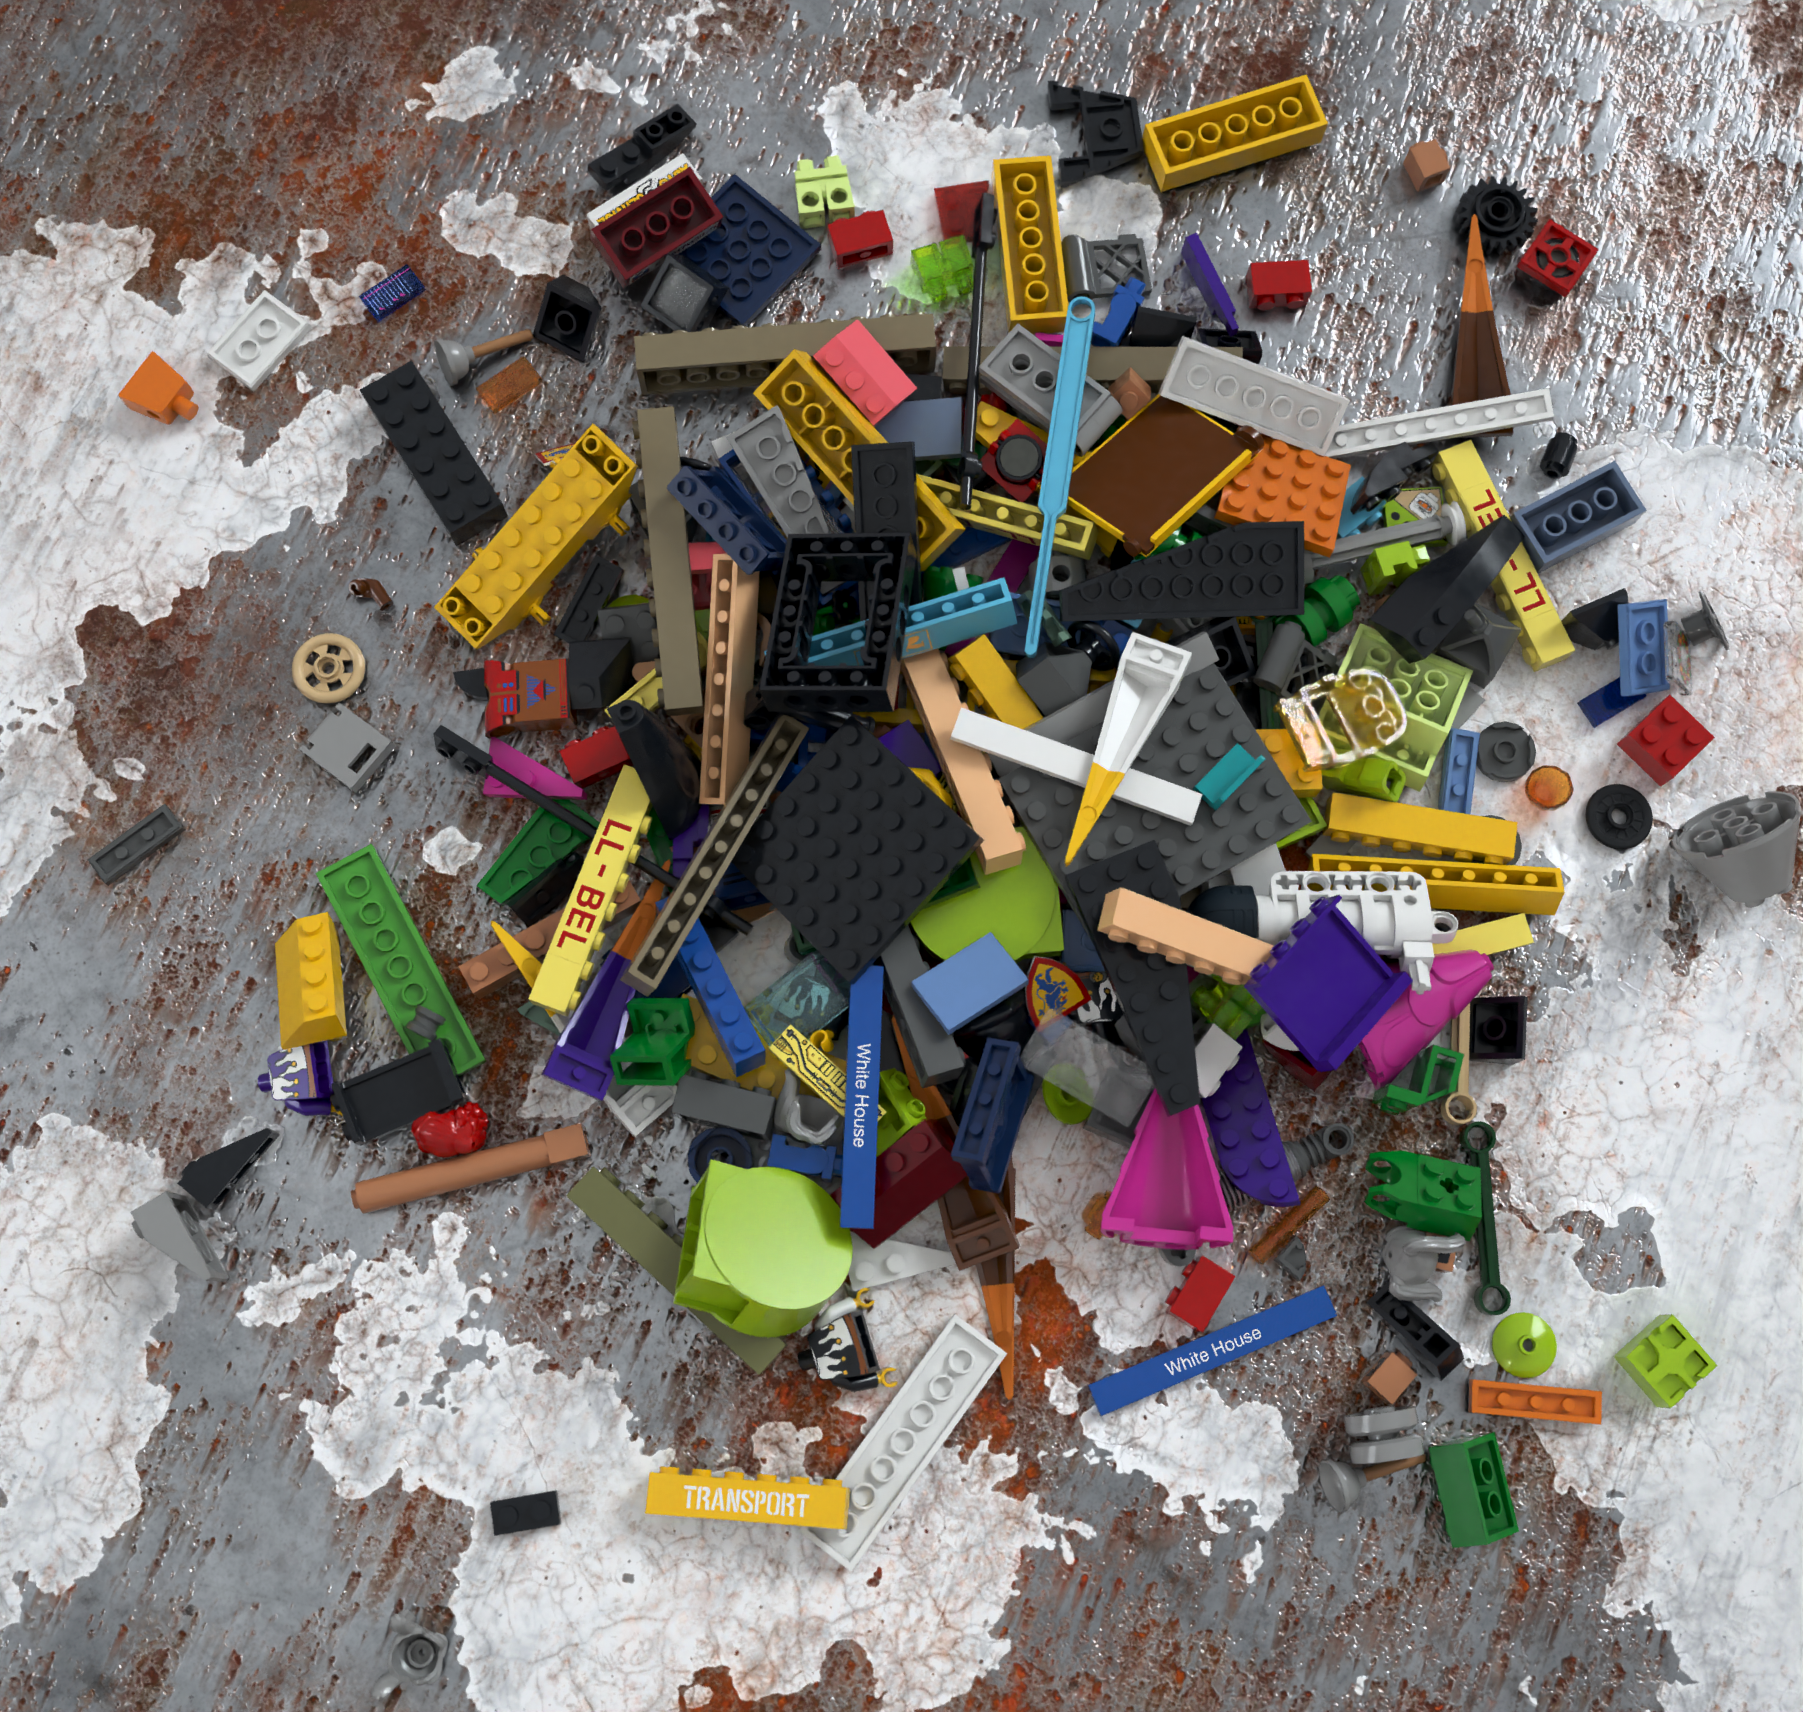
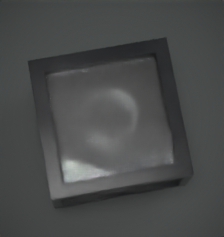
M668 254L641 307L674 331L697 332L708 327L729 287L684 255Z

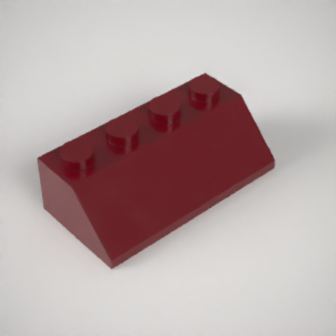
M937 1119L921 1121L876 1157L874 1228H849L873 1249L880 1246L968 1176L961 1163L953 1161L950 1156L954 1143ZM841 1186L830 1194L839 1208L841 1207Z

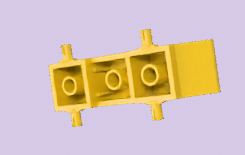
M594 423L562 459L559 457L553 459L554 462L550 463V467L553 470L485 549L482 550L479 547L472 553V557L475 560L434 606L475 649L481 648L509 629L515 630L522 620L530 615L541 626L548 624L547 621H550L551 617L540 607L543 596L553 586L550 582L588 539L593 540L603 528L609 525L620 536H624L627 534L625 531L630 530V526L618 515L622 506L632 496L629 489L638 466Z

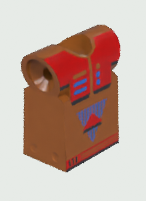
M569 659L517 662L512 665L494 660L484 661V687L490 695L485 708V737L501 738L518 731L534 732L578 729L577 709L571 710L568 684Z

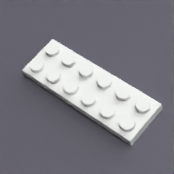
M1184 336L1180 340L1158 392L1160 396L1241 426H1251L1262 434L1305 450H1310L1324 457L1350 402L1348 398Z

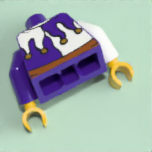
M343 1036L329 1040L336 1042L341 1040ZM327 1040L285 1050L280 1045L277 1052L269 1055L267 1059L269 1072L258 1077V1086L262 1092L271 1091L274 1101H284L288 1109L304 1116L330 1115V1112H337V1114L343 1117L342 1112L336 1111L330 1101V1094L334 1091L331 1086L333 1077Z

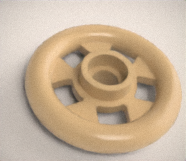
M335 633L320 634L307 640L298 649L292 662V677L297 689L305 697L318 703L330 704L345 700L359 688L365 675V660L360 648L351 639ZM329 645L341 647L339 656L327 653ZM312 652H315L320 656L315 660L314 665L311 666L306 663V660ZM343 662H353L352 673H344L345 667ZM329 665H333L334 671L332 673L326 674L325 668ZM312 674L320 681L315 687H312L306 680ZM341 680L342 687L330 691L328 684Z

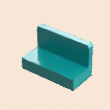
M1237 743L1195 785L1193 790L1201 793V798L1216 811L1266 758L1260 755L1255 760Z

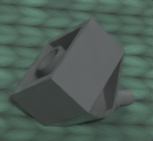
M1475 602L1465 612L1463 618L1440 642L1434 654L1473 670L1469 681L1484 689L1494 679L1522 629Z

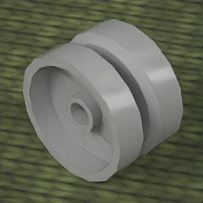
M1416 1406L1376 1407L1365 1409L1364 1412L1343 1416L1347 1434L1351 1436H1368V1439L1355 1441L1349 1446L1352 1464L1387 1462L1425 1454L1421 1436L1414 1433H1399V1431L1412 1429L1419 1423Z

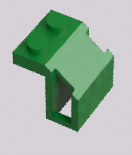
M632 998L627 1003L634 1033L610 1055L617 1085L674 1086L691 1068L692 1059H686L688 1041L695 1034V1024L689 999ZM621 1062H632L624 1071L622 1070Z
M1436 1045L1420 1051L1417 1054L1409 1088L1404 1089L1389 1084L1375 1091L1372 1103L1381 1106L1380 1111L1399 1115V1112H1406L1454 1092L1464 1054ZM1440 1054L1448 1058L1440 1059L1437 1058V1055ZM1438 1065L1440 1069L1434 1093L1427 1096L1434 1067Z

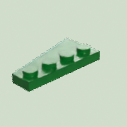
M552 799L593 826L599 827V821L569 799ZM539 807L476 886L501 906H504L553 862L555 863L560 858L563 860L590 838Z

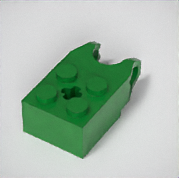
M1406 1151L1375 1152L1369 1154L1365 1163V1169L1377 1179L1383 1180L1387 1184L1369 1187L1365 1196V1204L1393 1220L1406 1222V1227L1448 1237L1459 1233L1466 1241L1471 1240L1482 1219L1481 1168ZM1377 1161H1385L1388 1162L1391 1166L1377 1167L1373 1163ZM1384 1195L1390 1199L1382 1202L1374 1200L1373 1197Z

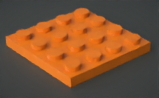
M1261 434L1264 440V448L1247 466L1221 488L1214 519L1232 525L1244 522L1304 521V549L1330 558L1335 547L1351 465Z

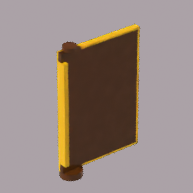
M1158 394L1072 470L1067 505L1124 542L1123 547L1129 555L1136 557L1138 554H1142L1147 557L1247 466L1264 448V440L1261 434L1251 426L1245 425L1234 434L1197 409Z

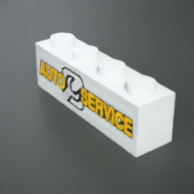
M682 153L586 214L590 230L688 167H691L702 185L703 179Z

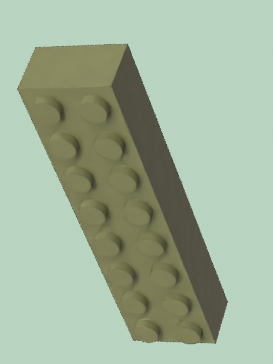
M593 1166L566 1196L674 1296L683 1238L676 1233L671 1237L665 1231L668 1225L656 1213L651 1211L647 1215L641 1209L645 1203L629 1189L625 1192L621 1191L618 1186L622 1182L604 1167L600 1171ZM686 1307L758 1375H762L788 1346L783 1341L787 1335L779 1337L747 1335L726 1326L710 1313Z

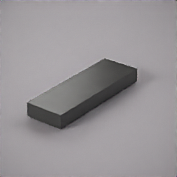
M163 804L87 860L102 881L109 886L186 829L166 804Z

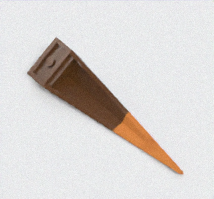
M1475 214L1471 218L1450 406L1511 395L1492 307L1478 220ZM1513 427L1455 438L1512 436L1514 431Z
M893 1015L892 1023L909 1080L911 1094L925 1105L926 1112L924 1115L926 1118L937 1119L949 1138L955 1143L959 1125L936 1085L922 1089ZM968 1176L938 1199L946 1241L959 1271L1020 1247L1009 1220L1008 1212L997 1193L972 1189L969 1185L970 1179Z
M1011 1156L1001 1192L997 1193L1008 1212L1009 1220L1015 1232L1016 1168H1013ZM1015 1250L976 1264L994 1343L1007 1353L999 1367L1005 1396L1008 1400L1013 1398Z

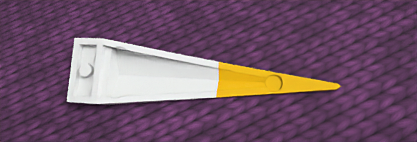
M1132 632L1120 658L1093 763L1066 854V867L1072 862L1178 691L1190 663L1192 652Z
M491 921V927L533 989L542 964L498 923ZM545 1009L560 1033L574 1013L571 1010L569 1016L566 1017ZM621 1062L622 1070L624 1071L632 1062ZM614 1075L603 1100L632 1136L636 1137L673 1104L678 1087L676 1085H617Z

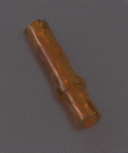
M1315 1185L1300 1200L1301 1205L1294 1206L1275 1225L1271 1224L1266 1229L1267 1233L1248 1249V1253L1258 1264L1264 1265L1281 1247L1285 1248L1293 1234L1330 1201L1329 1196L1324 1190Z

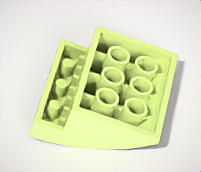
M1360 623L1313 728H1319L1320 745L1350 750L1358 758L1367 759L1374 757L1394 761L1405 773V786L1420 792L1429 776L1435 758L1449 734L1473 670L1433 653H1430L1424 660L1409 664L1376 629Z

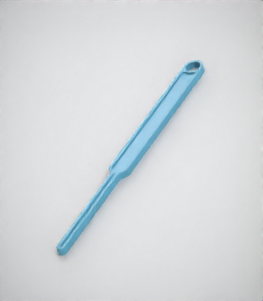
M1084 296L1071 300L1066 316L1038 509L1044 516L1025 643V655L1028 658H1034L1037 654L1056 521L1066 513L1095 319V305L1091 299ZM1085 304L1090 307L1091 313L1085 318H1077L1072 314V309L1076 305Z

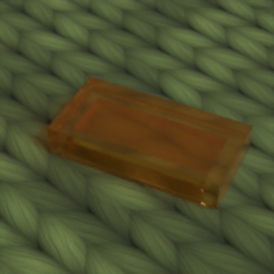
M522 356L475 389L492 413L496 414L539 385L542 379L526 357Z

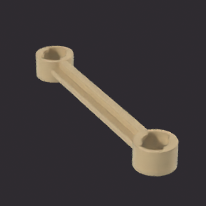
M1470 1003L1456 1019H1451L1450 1050L1464 1054L1456 1089L1454 1092L1449 1093V1096L1441 1104L1442 1117L1452 1125H1462L1470 1122L1477 1112L1476 1102L1469 1095ZM1456 1097L1457 1101L1464 1104L1465 1110L1469 1111L1466 1119L1457 1120L1450 1114L1449 1103L1453 1098Z

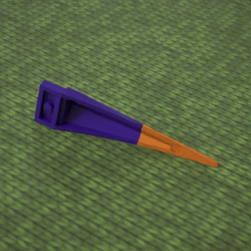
M670 859L664 862L661 867L667 872L671 864ZM656 879L653 880L555 1042L542 1076L598 1101H603L614 1076L610 1055L622 1045L629 1018L627 1003L634 998L636 990L622 982L620 978L654 923L656 916L655 902L661 898L664 888L663 883Z

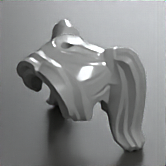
M787 1068L785 1071L786 1080L779 1094L773 1114L775 1127L777 1130L790 1132L796 1139L810 1144L836 1146L844 1135V1118L824 1100L812 1095L799 1094L800 1078Z
M1406 1225L1391 1229L1386 1234L1385 1240L1387 1243L1382 1248V1257L1391 1275L1389 1292L1399 1300L1419 1301L1431 1299L1434 1302H1440L1442 1300V1291L1436 1285L1427 1282V1280L1434 1274L1438 1262V1253L1448 1254L1461 1250L1465 1245V1238L1459 1233H1455L1450 1237L1425 1236V1232L1408 1228Z
M408 1609L402 1610L390 1617L391 1624L389 1627L397 1634L391 1642L387 1657L388 1672L378 1678L371 1690V1696L378 1701L384 1700L402 1682H412V1685L421 1686L433 1684L441 1676L442 1659L445 1656L448 1644L447 1638L438 1632H431L416 1623L414 1612ZM421 1649H425V1655L421 1654Z

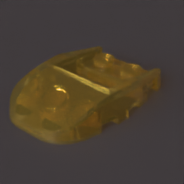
M1365 668L1349 670L1346 674L1334 676L1331 673L1323 676L1319 681L1300 688L1293 697L1287 700L1285 698L1280 699L1273 708L1275 713H1279L1304 764L1302 768L1304 772L1344 767L1369 756L1399 739L1407 725L1405 708L1392 683L1378 671ZM1323 697L1327 698L1352 748L1351 751L1337 755L1311 703L1312 701Z

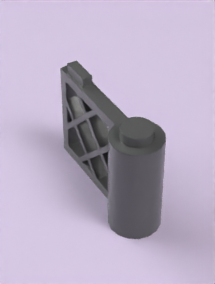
M1136 234L1119 235L1117 240L1086 241L1078 235H1068L1061 241L1069 303L1079 296L1088 297L1091 300L1093 298L1113 297L1118 284L1125 287L1127 283L1125 279L1131 272L1140 277L1142 282L1146 284L1142 295L1151 294L1152 287L1143 238H1136ZM1136 248L1137 259L1134 263L1120 254L1123 249ZM1094 250H1104L1112 257L1105 265L1095 257ZM1115 259L1128 268L1122 277L1109 268ZM1106 274L1116 282V285L1113 288L1101 289L1099 278Z
M1285 621L1284 624L1276 625L1253 682L1263 689L1274 692L1309 720L1316 721L1340 667L1336 664L1337 658L1327 650L1320 652L1305 640V634L1301 631L1302 627L1291 621ZM1304 650L1307 655L1308 665L1301 668L1300 657ZM1323 665L1327 668L1323 680L1320 681L1317 667ZM1309 671L1311 686L1305 688L1303 673ZM1294 678L1296 692L1290 694L1286 689L1290 680ZM1313 692L1314 701L1311 708H1309L1306 694Z

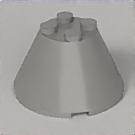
M1769 791L1765 792L1766 797L1750 800L1749 795H1744L1714 805L1695 815L1682 825V834L1679 837L1678 835L1673 837L1674 848L1680 856L1731 900L1745 903V906L1748 908L1761 905L1765 901L1764 899L1775 894L1787 893L1793 888L1791 881L1801 816L1800 803L1790 793Z

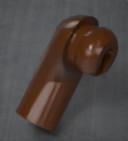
M357 578L350 581L348 590L352 595L360 598L374 599L381 611L393 605L392 599L378 580Z

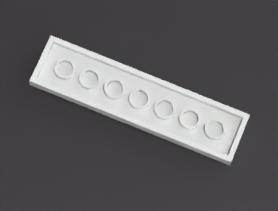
M954 1314L835 1479L842 1480V1487L850 1488L847 1529L801 1526L798 1531L849 1571H852L1007 1353Z

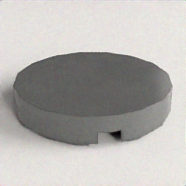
M1504 721L1493 723L1480 733L1476 765L1484 775L1491 780L1504 783L1516 781L1527 774L1535 762L1536 748L1534 740L1530 734L1527 735L1523 731L1524 728L1518 724Z

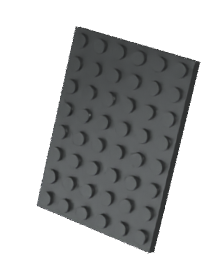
M1215 663L1182 678L1178 691L1130 766L1131 769L1193 790L1195 785L1237 743L1255 760L1260 755L1266 758L1216 811L1201 798L1191 826L1111 797L1072 862L1066 867L1065 858L1085 788L1025 766H1021L998 779L1005 797L1090 940L1091 937L1066 882L1065 876L1067 874L1155 840L1176 890L1181 897L1312 822ZM1103 722L1063 744L1095 755Z

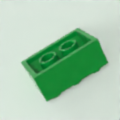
M1495 1432L1447 1441L1429 1447L1430 1465L1435 1473L1438 1485V1498L1443 1506L1446 1532L1450 1537L1452 1548L1488 1545L1519 1532Z

